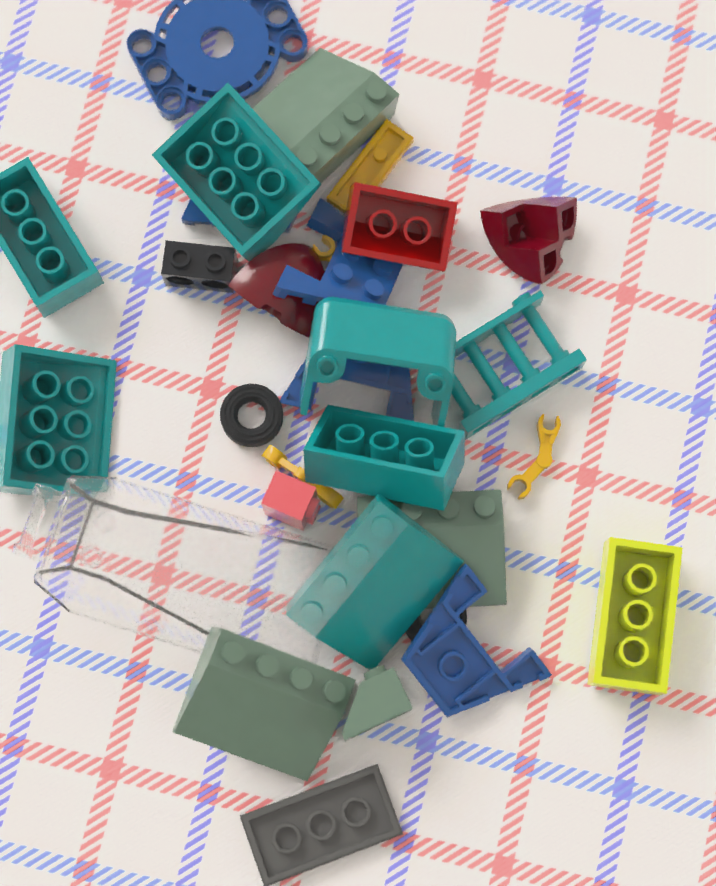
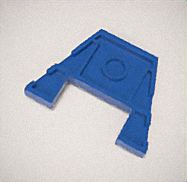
M320 198L306 226L338 242L328 266L319 281L286 265L272 295L284 299L287 295L301 297L302 303L315 305L317 301L320 302L327 297L386 305L403 265L342 253L345 217L328 202Z
M347 359L344 374L339 380L390 391L391 394L385 416L414 421L409 368ZM305 361L298 369L288 389L282 395L281 404L300 408V390ZM313 382L308 408L311 411L318 382Z
M466 564L459 569L401 657L403 663L446 717L488 702L490 698L507 691L514 692L523 688V685L530 682L542 681L552 675L530 647L500 670L463 623L459 614L488 592Z

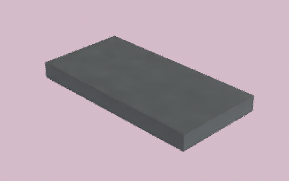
M378 764L240 815L264 886L272 885L403 835Z

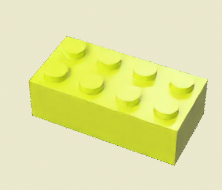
M609 537L604 542L587 685L652 695L667 694L683 547Z

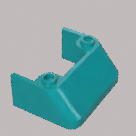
M338 297L322 299L316 305L313 315L300 390V414L307 415L313 382L333 383L339 380L344 374L347 359L417 369L416 383L420 394L427 399L434 400L431 412L433 425L444 427L454 380L456 329L453 321L448 316L439 313Z

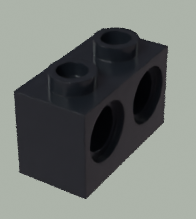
M166 240L161 276L165 286L234 293V290L228 285L237 273L238 257L236 249L233 247Z

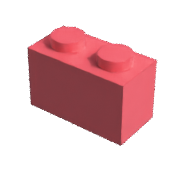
M277 470L261 502L265 515L304 531L307 523L314 524L321 508L316 487Z

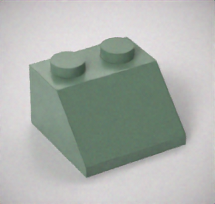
M383 664L364 673L365 681L359 684L341 733L344 741H348L413 709L394 667L386 670Z

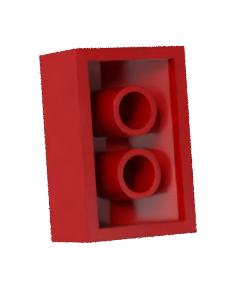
M354 182L350 186L344 218L342 253L445 272L458 202Z

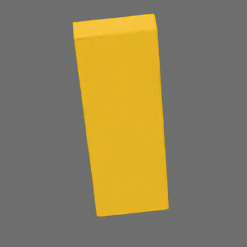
M386 119L327 195L326 201L345 214L350 186L354 182L380 187L413 144L414 137Z

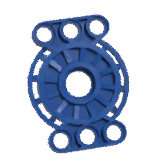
M172 0L163 10L156 23L154 33L147 29H137L129 34L126 42L130 58L157 110L167 120H177L183 117L187 112L189 100L206 104L228 82L246 100L260 91L272 78L280 58L287 62L295 63L304 59L308 53L307 36L288 0H191L186 4L184 3L186 0ZM177 8L178 11L170 23H165L169 15ZM276 10H281L287 14L286 21L281 24L272 23L268 17L270 13ZM213 31L229 33L234 41L230 53L220 58L206 55L201 48V41L206 34ZM161 32L166 35L165 39L160 37ZM290 38H297L303 45L299 51L289 52L283 46L285 41ZM146 39L152 43L151 49L143 54L135 52L133 50L135 42ZM156 67L163 68L167 72L165 78L159 82H153L148 78L149 71ZM269 67L264 76L258 81V79L262 76L265 68ZM171 95L179 97L182 100L181 105L176 110L165 109L162 104L166 97Z

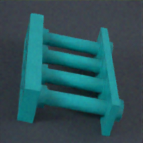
M541 290L533 295L529 292L522 294L511 303L513 305L512 308L456 341L455 357L465 352L493 394L491 396L493 401L483 408L479 404L475 405L454 373L451 395L463 411L461 415L463 420L460 421L458 430L465 431V440L582 369L587 359L580 348L572 353L562 349L536 310L544 298ZM522 316L525 317L552 358L550 360L552 365L541 372L538 368L534 369L506 327ZM493 334L496 335L523 376L520 379L522 384L512 390L509 386L505 387L477 345Z

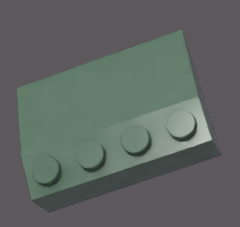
M319 48L252 109L315 178L322 183L380 128L386 119L389 120L394 116L400 94L375 72Z
M501 489L452 492L444 511L387 499L464 560L463 564L425 609H434L464 564L470 567L488 591L469 607L507 604L504 517ZM357 496V518L375 496Z
M211 627L172 733L308 781L344 715L356 679L226 629Z

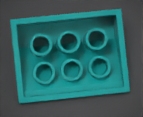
M229 82L151 154L239 254L248 261L266 251L281 236L322 185Z
M14 344L2 352L0 374V492L33 496L107 498L117 360Z
M378 493L289 601L286 616L316 639L371 670L378 666L463 564L464 560Z

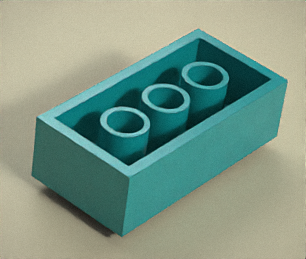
M29 157L0 172V247L42 316L46 318L104 284V281Z
M328 404L303 449L305 482L370 496H376L380 493L386 499L444 511L465 464V431Z

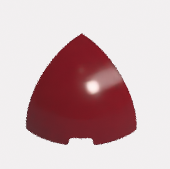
M577 197L529 198L505 202L480 210L482 225L494 252L518 276L533 283H545L557 272L564 261L560 255L564 241L573 239L577 219Z
M301 243L282 244L260 253L234 276L228 286L257 309L266 310L284 326L310 338L314 310L319 302L317 301L315 305L302 303L301 297L287 295L284 299L272 294L286 265L320 281L325 271L319 256L309 245Z

